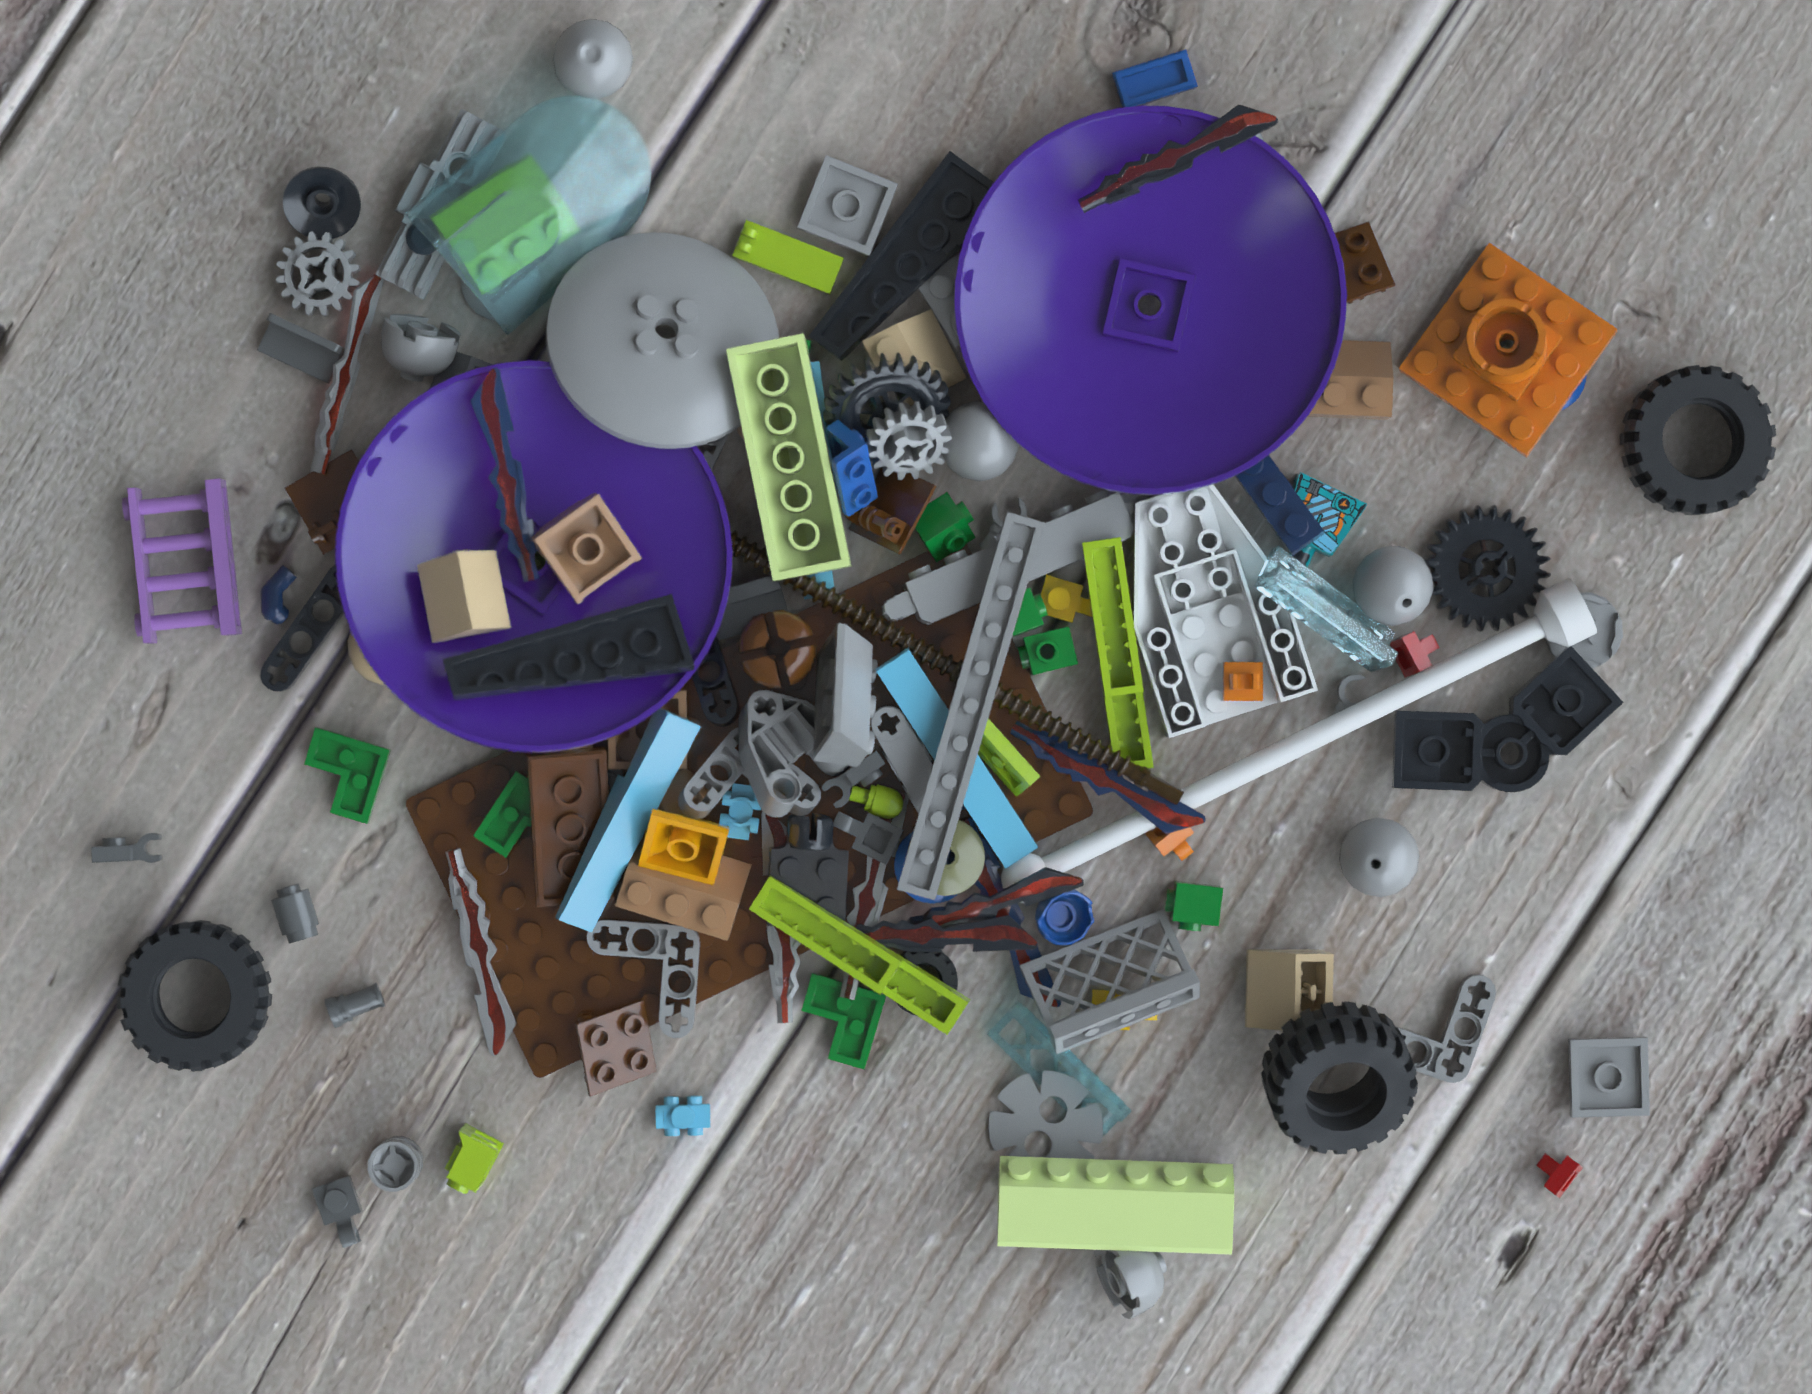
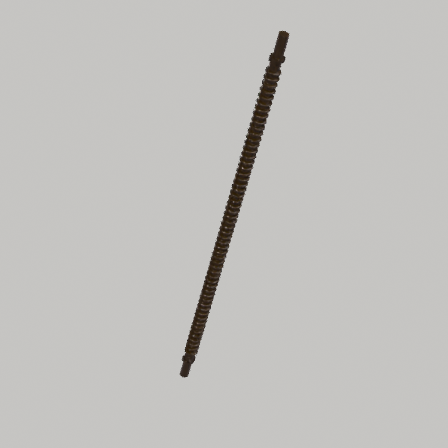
M736 530L731 533L733 556L737 558L741 555L744 557V563L751 561L754 563V569L760 566L763 568V574L771 573L766 547L760 550L757 548V542L749 544L747 536L741 539L737 536L738 532ZM815 575L811 578L801 576L783 580L782 584L784 586L788 583L793 585V591L797 589L802 590L803 597L811 595L812 602L821 601L822 608L830 606L833 614L838 611L842 613V619L851 618L852 625L860 623L862 631L868 628L871 630V636L879 634L882 642L886 639L891 641L890 646L892 648L898 645L901 647L900 652L908 648L914 658L916 656L920 658V664L928 662L931 670H934L935 667L940 670L939 674L941 676L946 673L950 675V681L959 679L963 660L955 662L953 654H950L948 657L943 654L944 649L936 651L933 649V643L929 645L924 644L923 637L917 640L914 638V632L905 633L904 626L898 629L894 626L895 622L893 620L888 623L884 621V615L880 617L875 616L874 609H871L870 612L866 611L865 604L860 606L855 604V598L847 600L844 592L839 595L835 592V587L831 589L826 588L825 581L817 583ZM998 683L993 702L999 703V709L1008 708L1009 715L1017 713L1019 721L1024 718L1029 721L1028 726L1036 724L1039 726V732L1043 730L1048 731L1049 738L1053 735L1057 736L1058 743L1066 741L1068 749L1074 746L1078 749L1077 754L1080 755L1082 752L1088 754V760L1092 758L1098 760V766L1102 763L1106 764L1107 771L1112 769L1117 771V777L1124 775L1139 788L1145 787L1175 805L1179 803L1184 792L1153 775L1151 769L1134 764L1130 761V756L1126 758L1121 757L1120 750L1112 752L1110 744L1106 747L1102 746L1101 739L1093 741L1091 733H1088L1086 736L1083 735L1080 727L1074 730L1071 728V722L1067 724L1062 723L1061 716H1058L1056 719L1051 716L1052 711L1043 712L1042 705L1034 707L1031 699L1026 702L1022 700V694L1015 696L1012 694V688L1004 690L1002 688L1003 683Z

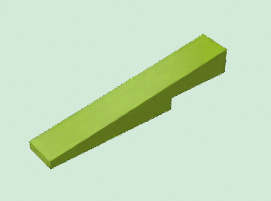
M1121 537L1083 542V556L1111 751L1116 752L1120 750V756L1123 758L1130 756V761L1134 764H1138L1141 767L1145 766L1149 769L1154 768Z
M772 876L768 878L749 910L875 992L883 993L946 1035L949 1034L971 1000Z

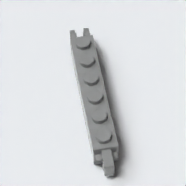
M1103 490L1085 498L1087 506L1074 511L1070 504L1050 513L1052 520L1044 525L1028 582L1084 559L1083 542L1121 537L1123 542L1131 538L1135 528L1133 525L1135 523V503L1152 498L1151 495H1120V492L1109 496L1108 491ZM1001 535L979 543L981 551L967 556L966 551L962 550L944 558L946 564L944 567L932 571L930 566L927 565L908 573L910 581L902 585L905 592L886 600L884 606H881L882 615L888 621H898L914 614L918 622L929 625L981 603Z

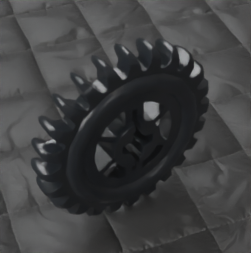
M899 352L896 353L893 365L888 364L884 353L880 354L878 367H875L870 362V359L865 357L864 372H861L854 364H851L850 370L853 379H848L842 373H839L838 380L842 389H838L835 385L831 384L829 391L832 398L828 396L824 398L826 409L823 411V418L827 423L826 427L839 420L850 430H857L865 442H868L866 431L874 429L873 418L884 419V409L890 408L894 413L898 411V405L902 402L906 409H911L912 406L904 402L908 397H911L914 402H919L922 411L930 405L933 406L935 414H943L945 420L950 414L948 407L951 404L950 396L947 394L948 386L945 381H941L940 372L934 370L931 374V368L927 361L918 370V362L914 355L911 356L910 362L904 366ZM860 414L871 415L866 425L860 419Z
M1477 505L1474 507L1473 518H1470L1465 510H1460V524L1447 518L1446 525L1449 532L1435 531L1436 537L1441 542L1440 545H1427V548L1435 554V558L1424 560L1427 566L1434 568V572L1431 575L1433 582H1436V586L1433 587L1432 596L1440 594L1442 596L1436 608L1442 609L1450 606L1449 620H1454L1461 614L1463 628H1467L1473 619L1479 632L1484 630L1487 621L1490 622L1494 631H1499L1500 619H1503L1508 626L1513 627L1515 626L1513 614L1516 613L1520 617L1527 619L1529 615L1524 605L1527 604L1535 607L1537 600L1533 593H1540V591L1546 589L1538 583V579L1548 578L1551 576V573L1540 569V565L1550 561L1551 558L1538 555L1537 553L1546 545V542H1532L1531 539L1538 531V528L1522 530L1526 521L1525 516L1520 517L1514 523L1511 522L1512 509H1507L1501 517H1498L1497 506L1492 505L1487 516H1484L1481 507ZM1485 540L1500 543L1503 547L1498 551H1488ZM1480 541V553L1474 555L1472 559L1462 557L1463 552L1468 546ZM1502 557L1495 563L1496 566L1492 569L1495 574L1494 577L1491 575L1477 577L1481 574L1480 571L1484 567L1481 563L1482 559L1488 562ZM1511 557L1514 560L1515 572L1513 576L1507 573L1506 561ZM1460 561L1469 564V574L1462 580L1459 576ZM1477 577L1469 585L1467 584V582L1470 581L1472 578ZM1503 578L1512 581L1504 592L1494 596L1493 585L1501 582ZM1477 585L1487 586L1488 597L1473 594L1471 590Z

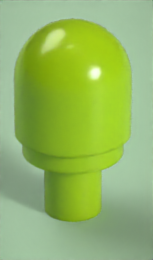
M871 784L869 790L852 786L850 792V801L864 804V811L877 817L892 819L898 816L903 809V798L893 788Z

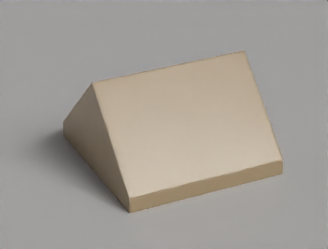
M496 550L456 551L417 565L432 643L511 629Z

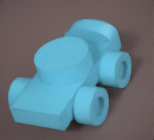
M734 783L732 791L728 790L722 799L723 806H730L729 814L721 813L719 824L729 826L728 838L749 840L750 833L757 834L759 827V818L752 817L753 810L761 811V808L751 785Z
M665 1096L664 1105L655 1106L656 1129H664V1136H679L680 1129L686 1128L688 1129L689 1136L703 1135V1128L711 1127L710 1104H702V1096H687V1104H679V1096Z

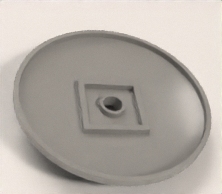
M651 232L623 236L608 241L585 254L570 268L558 285L551 301L546 323V347L553 374L560 388L575 408L593 424L615 437L641 446L661 449H679L703 445L715 441L740 427L741 420L726 349L779 338L776 319L764 292L753 277L738 262L709 244L697 239L670 233ZM663 324L669 325L675 330L676 336L671 339H664L657 334L655 328Z

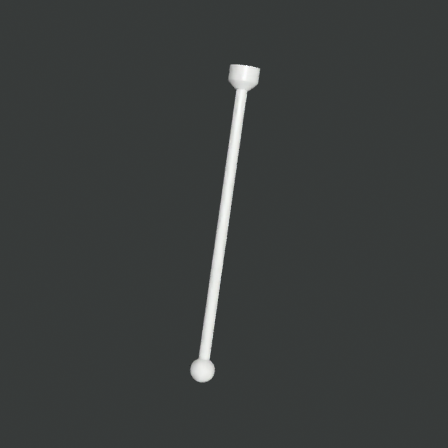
M1567 578L1540 591L1533 612L1534 617L1181 789L1184 794L1180 802L1195 809L1544 637L1548 641L1570 647L1597 634L1591 613L1574 582ZM1154 802L1144 807L1164 822L1171 821L1182 815L1173 812L1165 804ZM1136 811L1042 858L1029 853L1008 868H1003L1001 875L1002 886L1005 889L1044 867L1066 872L1156 828V826ZM1054 877L1041 879L1007 895L1010 898L1018 895L1022 897L1032 895V892L1041 891L1050 886Z

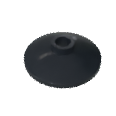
M317 166L300 171L288 182L283 195V210L289 223L301 234L308 237L309 232H314L318 240H322L323 235L327 232L334 239L346 234L356 224L361 211V198L356 185L347 175L330 167ZM326 194L330 197V200L321 202L316 198V195Z

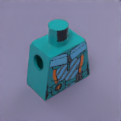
M1300 472L1295 477L1293 489L1324 530V535L1293 556L1289 552L1285 562L1306 571L1315 551L1327 557L1334 554L1365 510L1367 503Z

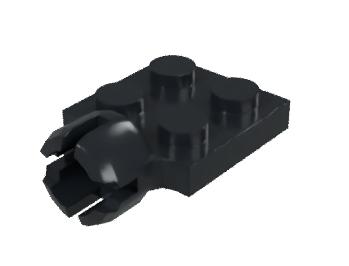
M812 813L811 834H809V817L805 815H790L787 819L785 843L778 847H769L768 878L770 876L776 878L845 921L849 851L834 846V826L829 816ZM766 921L767 926H774Z

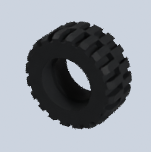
M1699 365L1687 366L1671 371L1647 384L1648 386L1633 399L1631 409L1626 411L1622 422L1625 424V429L1620 434V445H1624L1625 456H1622L1621 459L1624 468L1628 467L1632 474V477L1629 479L1635 488L1640 487L1645 492L1644 497L1651 503H1659L1663 506L1664 510L1695 516L1729 509L1739 504V501L1752 495L1757 490L1756 485L1759 481L1765 480L1770 471L1767 465L1769 460L1774 459L1776 447L1771 446L1772 437L1776 436L1775 424L1770 425L1767 416L1772 412L1767 403L1762 404L1757 397L1760 392L1753 384L1747 386L1742 382V376L1735 372H1724L1722 367L1712 365L1708 367H1700ZM1702 404L1712 407L1723 416L1731 431L1732 449L1728 461L1719 471L1706 477H1691L1680 473L1670 463L1664 451V426L1675 411L1686 405Z
M198 920L194 922L186 921L165 927L138 944L139 948L134 953H131L124 963L127 967L125 972L120 974L117 985L121 987V995L116 997L117 1009H122L124 1019L120 1020L124 1031L129 1029L134 1037L131 1040L138 1050L143 1048L149 1053L147 1058L155 1063L163 1062L168 1064L170 1069L178 1071L190 1069L191 1072L218 1067L239 1056L245 1049L250 1047L258 1038L257 1035L260 1030L265 1027L269 1017L267 1016V1010L272 1005V994L269 993L268 986L271 983L269 971L265 972L261 963L264 959L260 952H255L250 947L251 941L242 934H235L232 932V928L226 925H216L210 923V921ZM201 959L208 961L218 967L227 979L231 992L230 1007L223 1020L212 1029L202 1032L182 1030L167 1018L162 1009L159 994L162 979L171 967L183 960Z
M1333 1002L1320 1004V1009L1311 1011L1308 1008L1300 1012V1018L1295 1021L1290 1019L1281 1027L1283 1030L1281 1035L1276 1033L1268 1044L1270 1051L1267 1050L1264 1053L1262 1060V1084L1275 1121L1278 1122L1281 1131L1286 1136L1291 1137L1294 1143L1303 1148H1308L1310 1145L1312 1151L1324 1154L1327 1153V1150H1333L1336 1155L1347 1154V1150L1355 1148L1359 1152L1368 1149L1367 1145L1374 1141H1377L1379 1144L1388 1138L1387 1132L1391 1129L1396 1131L1404 1122L1402 1115H1408L1415 1103L1413 1097L1417 1094L1418 1089L1417 1072L1399 1028L1394 1026L1393 1021L1387 1015L1378 1014L1375 1008L1368 1005H1362L1361 1008H1357L1355 1002H1342L1341 1006H1334ZM1351 1062L1370 1066L1364 1077L1346 1090L1327 1094L1309 1090L1314 1079L1332 1066Z

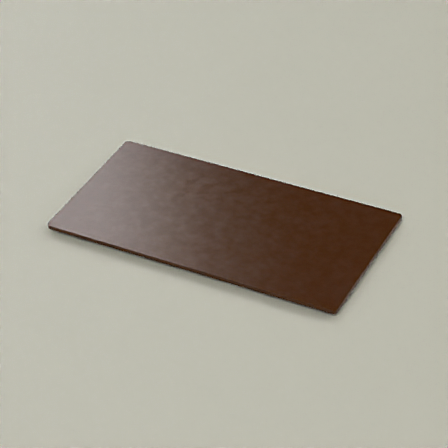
M968 544L959 550H965L967 556L972 555ZM929 551L924 552L843 591L846 594L845 598L847 600L855 598L856 605L865 604L866 611L870 612L871 609H874V615L880 617L882 615L881 606H884V602L905 592L902 585L910 581L908 573L927 565L930 566L932 571L946 566L944 558L936 563ZM822 602L796 613L811 627L817 640V653L837 623L846 624L873 645L872 659L877 660L878 667L901 653L900 646L896 645L892 648L890 646L891 641L886 639L882 642L879 634L871 636V630L868 628L862 631L860 623L852 625L851 618L842 619V613L838 611L833 614L830 606L822 608ZM981 603L929 625L918 622L913 614L904 619L894 621V626L898 629L904 626V632L907 634L914 632V638L917 640L923 637L924 644L929 645L933 643V649L936 651L944 649L943 654L947 657L953 654L955 662L964 661ZM775 638L770 641L771 645H768L767 652L769 656L775 655L776 661H782L786 656L784 653L787 654L790 646L788 642L782 644L780 638ZM1011 638L998 683H1003L1002 688L1004 690L1012 688V694L1015 696L1022 694V700L1026 702L1031 699L1034 707L1042 705V711L1047 713L1028 670L1022 668L1018 649ZM738 642L721 649L740 711L734 723L723 727L713 725L703 712L692 676L680 691H686L687 719L701 727L688 750L687 769L696 774L727 735L735 728H739L740 712L750 696L756 691L769 690L806 700L815 706L817 657L812 670L802 681L790 687L770 688L755 682L744 671L741 665V655L738 653ZM916 656V661L950 710L958 680L950 681V675L946 673L941 676L938 668L935 667L934 670H931L928 662L920 664V658ZM712 661L702 664L699 669V677L705 682L716 680L720 674V666ZM877 673L874 683H871V695L876 696L875 711L887 705L894 706L902 712ZM726 684L716 690L704 691L705 696L710 692L714 695L716 707L711 709V713H717L720 718L727 716L726 709L731 707V703L725 704L719 692V689H727ZM994 701L989 713V720L1040 777L1016 797L983 759L982 761L1035 842L1090 817L1093 814V807L1081 782H1073L1069 774L1056 772L1050 761L1038 759L1031 746L1011 735L1010 731L1013 729L1034 740L1041 748L1054 757L1059 767L1074 769L1070 759L1047 746L1038 737L1015 726L1019 715L1017 713L1009 715L1008 708L999 709V703ZM887 713L880 716L882 723L877 726L880 731L888 730L890 734L896 731L895 724L899 721L898 716L890 717ZM1024 718L1019 722L1028 726L1029 721ZM870 719V730H869V731H873V730H872V727H871V719ZM908 721L909 725L911 726L912 730H913L914 733H915L916 731L914 730V728L912 727V725H911L910 722ZM1033 724L1032 726L1028 727L1038 731L1039 726ZM875 736L872 753L877 750L884 760L885 764L880 767L883 775L866 787L860 781L854 786L868 790L871 784L893 788L901 794L904 801L905 795L903 793L906 792L902 786L903 783L898 780L883 754L882 746ZM608 739L593 744V748L605 747L608 770ZM739 744L735 747L737 751H739ZM507 751L410 797L406 801V808L451 902L448 881L450 868L445 852L453 849L454 853V850L461 848L465 866L477 880V893L485 902V917L490 920L487 935L497 948L490 963L517 1022L513 1032L533 1074L538 1078H542L581 1059L578 1035L574 1024L578 1020L577 1014L581 1012L591 1011L593 1017L643 999L649 1027L658 1023L663 959L597 954L588 945L587 930L555 918L560 905L537 907L535 904L531 827L527 826L506 858L473 836L514 773L518 771L528 778L527 753H538ZM805 753L793 763L813 779L821 791L819 803L809 814L805 815L809 817V834H811L812 813L827 815L834 822L838 812H841L864 823L869 813L864 811V804L848 800L844 806L835 808L833 804L843 796L842 789L838 786H832L828 790L823 791L822 786L826 781L839 776L825 774L811 757ZM929 753L931 759L933 760V763H932V764H934V761H935V760L933 759V757H932L931 754ZM720 765L710 766L711 775L716 780H728L729 775L724 767ZM621 769L623 777H625L628 769ZM743 774L735 781L736 784L751 785L748 778ZM802 791L798 800L802 802L807 794ZM722 797L711 812L701 819L719 824L721 813L729 814L730 806L722 805ZM910 799L907 804L902 827L904 831L900 837L899 845L906 836L914 831L919 815ZM762 809L761 811L753 810L752 817L759 818L757 834L750 833L749 840L728 837L726 839L722 855L750 863L752 866L728 941L697 932L700 937L696 1004L769 970L768 964L773 965V953L768 942L766 920L749 910L768 880V875L763 876ZM967 809L961 810L958 820L962 819L964 823L971 826L968 817L971 815ZM788 812L782 817H771L765 813L773 835V847H778L785 843L786 836L781 823L787 827V819L792 813ZM880 817V819L885 820L889 823H891L893 820V818L885 819ZM977 826L979 833H981V836L984 837L979 827ZM833 827L834 846L849 851L846 898L847 917L855 908L853 888L866 881L867 855L851 848L856 839L855 836L837 827ZM992 849V851H993L994 855L996 856L997 860H999L998 856L996 855V853H995L994 850ZM892 856L886 865L883 883L888 888L880 916L916 900L906 892L897 890L899 882L894 870L895 857ZM875 859L872 860L869 881L859 895V912L855 926L858 924L864 925L870 912L876 905V901L873 898V887L880 861ZM626 869L614 889V900L607 902L598 921L612 919L671 924L615 906ZM458 870V877L464 887L473 919L471 944L478 951L482 967L494 990L486 964L488 945L482 937L477 920L479 906L469 897L467 886L462 877L459 876ZM602 926L601 932L594 933V940H599L602 948H607L608 943L611 941H621L619 949L628 950L626 936L629 927L621 926L622 935L609 933V927ZM775 927L782 946V963L794 958L790 949V936ZM648 929L637 930L632 938L634 946L641 951L650 950L655 943V937ZM680 932L678 938L672 939V945L678 947V959L669 957V965L682 963L693 967V959L685 960L686 948L693 947L694 945L693 940L687 939L686 932ZM802 943L796 949L798 956L811 950ZM678 970L671 973L668 982L673 991L681 993L689 989L691 979L685 971ZM667 996L666 1004L675 1003L673 1013L675 1015L681 1012L682 1003L690 1006V998L674 999Z

